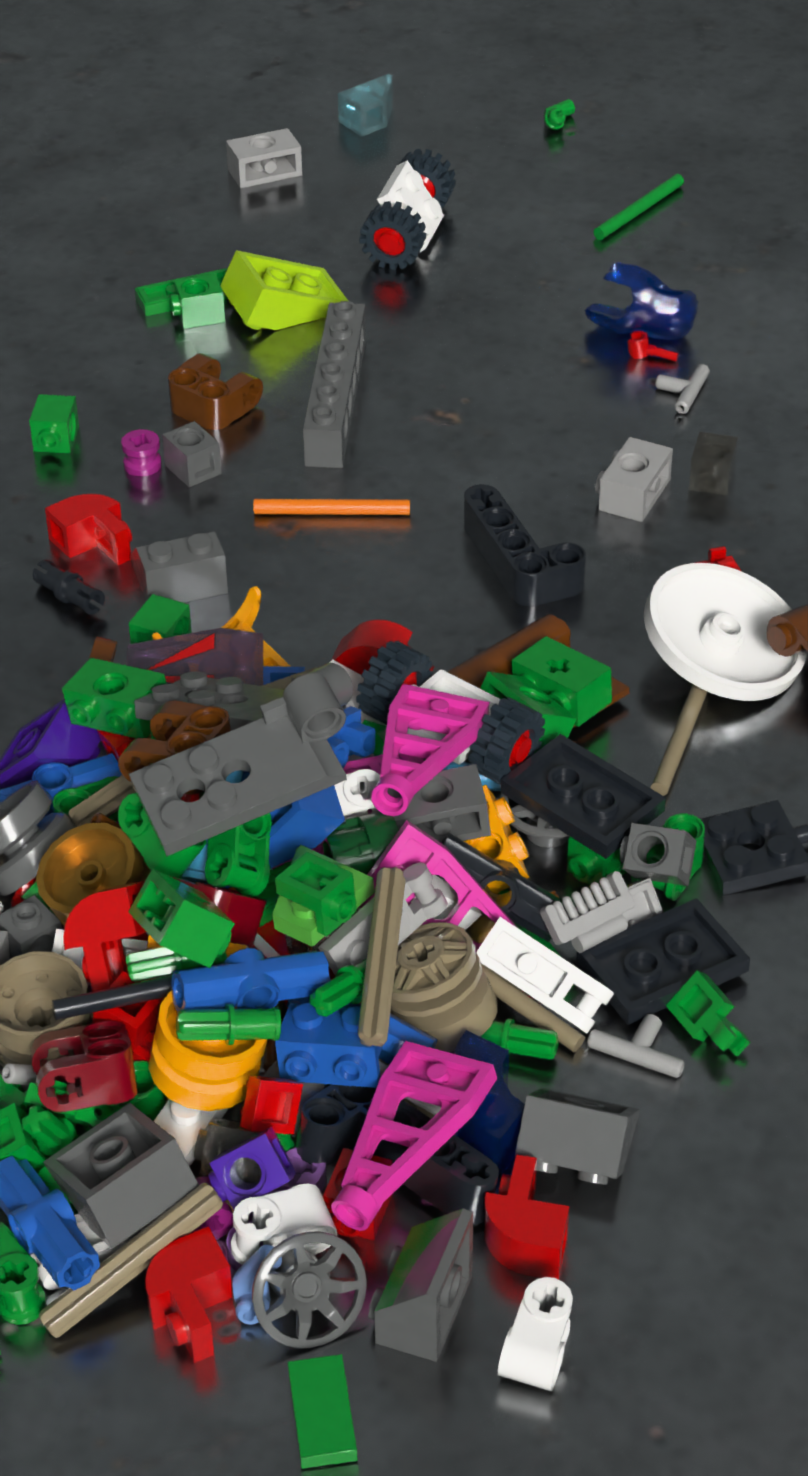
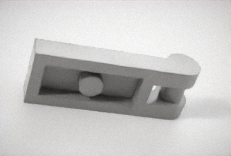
M415 863L403 871L406 881L398 945L427 919L434 918L444 912L448 905L442 891L432 886L433 876L425 863ZM414 893L417 898L408 905L405 899ZM374 897L318 947L320 952H324L329 967L335 976L340 968L346 965L355 966L367 958Z

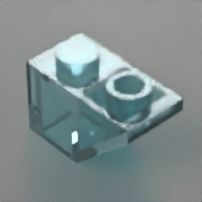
M390 74L338 93V115L341 124L361 137L387 127L393 106V78Z

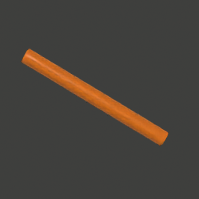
M254 499L253 510L254 514L410 515V499Z

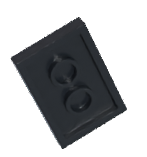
M559 734L501 779L502 794L605 859L621 847L624 836H629L632 823L648 825L665 811L666 797L562 734Z
M696 898L632 925L623 932L582 953L577 952L576 962L587 975L614 993L609 1003L629 1025L644 1018L647 1014H654L667 1008L666 1004L697 970L707 974L716 985H719L748 972L750 957Z

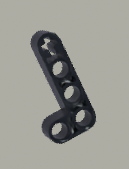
M479 484L471 486L465 491V531L510 597L517 604L527 607L539 606L575 596L584 590L586 552L580 545L565 542L539 548L495 487Z
M331 1084L309 1098L302 1106L296 1141L297 1153L301 1156V1159L311 1165L312 1163L320 1164L326 1162V1165H330L338 1161L343 1148L354 1150L377 1087L369 1088ZM401 1100L394 1117L395 1122L416 1128L423 1127L431 1120V1118L404 1100ZM453 1135L403 1185L445 1214L460 1209L473 1211V1224H480L485 1221L486 1192L495 1193L499 1169L490 1158L456 1135ZM382 1139L373 1155L393 1160L394 1163L408 1147Z

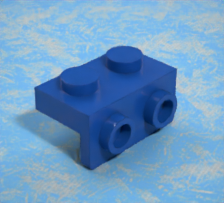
M290 1003L281 1024L280 1038L278 1041H275L280 1078L305 1083L376 1088L381 1078L379 1055L382 1046L373 1045L367 1047L361 1044L358 1036L361 1006L342 1007L325 1017L319 1016L315 1007L310 1005V1003Z

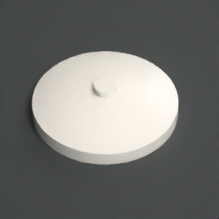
M711 563L680 565L667 571L657 580L646 600L644 607L645 628L658 654L681 677L712 694L742 701L772 698L781 694L792 685L802 670L807 656V650L784 657L772 649L767 640V625L773 617L792 609L767 585L739 570Z

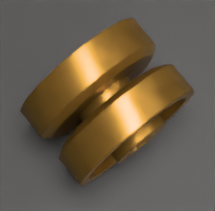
M86 823L68 830L50 845L40 860L36 881L39 895L65 926L70 912L82 899L115 886L146 881L151 870L146 865L141 853L122 829L108 823Z

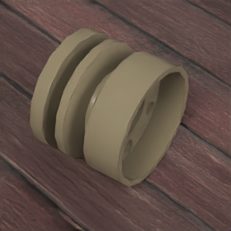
M429 923L419 926L398 945L391 1014L438 1039L435 1049L445 1052L459 1050L478 1040L491 1027L497 1014V998L487 975L482 970L481 960L475 952L472 938L465 929L451 923Z
M32 951L15 956L0 966V1065L3 1068L7 1063L32 1065L30 1058L31 1047L40 1035L50 1031L87 1026L92 1023L93 1013L55 1020L52 1000L89 993L83 971L70 958L55 952ZM58 1048L48 1049V1057L45 1059L49 1062L64 1055H60ZM72 1049L68 1050V1057L73 1056Z

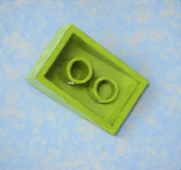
M236 250L221 283V288L228 297L229 303L237 310L243 323L255 330H260L261 328L279 330L326 318L329 303L348 301L324 268Z

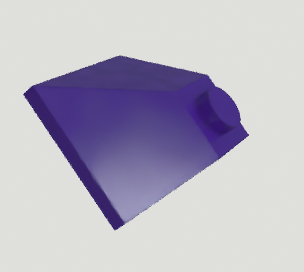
M65 699L61 700L17 731L0 758V789L32 780L33 772L39 766L46 763L56 762L72 767L96 759L101 751L98 747L101 739L97 729L71 724Z

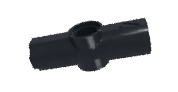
M448 833L443 838L441 843L451 851L513 922L547 942L552 939L542 919L540 909L547 905H553L555 901L562 903L560 898L521 876L517 867L511 862L494 860L451 833ZM436 875V876H438L439 878H441V879H443L444 881H446L442 876ZM492 881H502L509 885L511 890L505 894H495L488 889L487 885Z

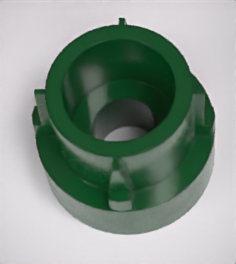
M380 811L346 819L345 824L337 827L321 842L322 853L324 856L367 875L399 829L393 816L385 815Z

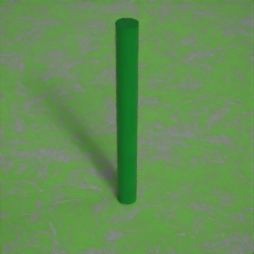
M673 175L596 227L593 231L596 239L603 240L684 184L682 175Z

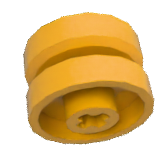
M171 990L160 1004L148 1068L154 1084L168 1099L191 1109L215 1111L231 1108L244 1101L247 1092V1080H249L250 1076H259L261 1058L264 1055L268 1039L235 1040L233 1045H226L225 1040L182 1041L178 1039L176 1033V1017L178 1013L173 1003V992Z

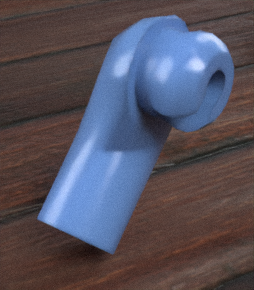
M271 1245L261 1246L238 1268L232 1280L234 1299L237 1304L235 1313L237 1318L245 1324L253 1325L259 1323L253 1309L252 1288L260 1264L274 1248ZM282 1257L275 1263L271 1271H276L280 1267ZM267 1281L263 1293L265 1311L270 1307L269 1282Z

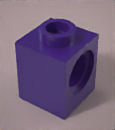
M270 1127L217 1155L209 1163L213 1172L209 1173L208 1177L212 1188L217 1192L222 1202L229 1200L233 1210H235V1207L242 1200L249 1197L263 1196L288 1183L295 1176L296 1171L275 1131ZM251 1158L255 1160L261 1168V1180L256 1183H246L241 1180L236 1172V1162L238 1159Z

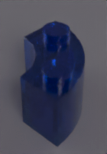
M466 1030L460 1038L454 1054L493 1064L498 1079L473 1117L457 1131L458 1137L490 1158L499 1169V1178L515 1158L525 1103L512 1095L508 1089L509 1050Z

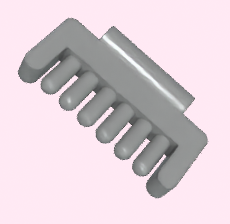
M615 871L608 874L606 878H601L599 884L597 882L591 883L590 889L583 887L581 894L577 891L573 892L571 895L572 899L569 896H565L562 899V903L555 901L553 905H547L540 909V914L553 942L556 945H561L571 940L574 949L582 953L626 930L628 924L622 914L633 909L635 902L621 873Z

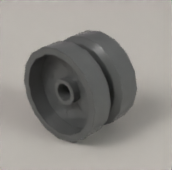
M38 780L24 785L0 803L1 896L15 892L37 876L40 860L50 845L68 830L77 827L65 812H56L45 816L50 809L53 798Z

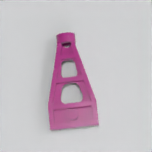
M403 684L389 706L380 780L371 795L376 809L388 816H398L404 813L414 795L476 741L479 728L481 729L484 724L482 719L485 714L489 715L490 702ZM408 728L413 730L424 729L447 735L438 741L410 735L407 732ZM400 753L426 760L419 764L397 758ZM388 789L396 790L402 797L394 798L390 796Z
M408 820L405 821L367 874L373 877L375 889L377 873L381 868L392 869L397 867L404 871L415 863H425L432 875L442 876L456 891L458 902L446 918H430L422 925L429 923H451L458 926L470 908L477 907L494 923L501 917L518 928L445 845ZM375 893L359 907L362 908L375 896ZM414 893L405 899L408 905L411 904V901L416 896ZM473 941L475 952H477L482 943Z
M405 1041L379 1080L341 1184L342 1190L331 1205L332 1212L337 1219L352 1229L366 1230L379 1212L383 1202L473 1117L498 1079L494 1065ZM405 1097L441 1107L440 1111L421 1128L394 1121L399 1103ZM382 1139L408 1147L391 1166L370 1161Z

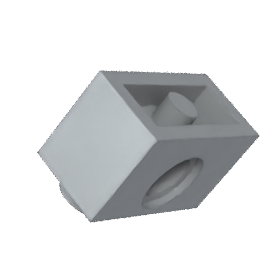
M288 128L226 141L228 171L240 188L302 176L301 145Z
M629 437L621 450L614 452L607 470L601 471L598 475L595 492L599 494V511L643 522L671 480L673 448Z

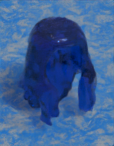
M613 263L609 269L613 272L605 274L603 279L631 287L632 304L622 309L611 305L595 303L584 310L585 315L590 321L600 327L612 329L619 334L644 331L652 338L676 340L684 338L692 329L699 301L692 291L670 289L652 272L642 267Z

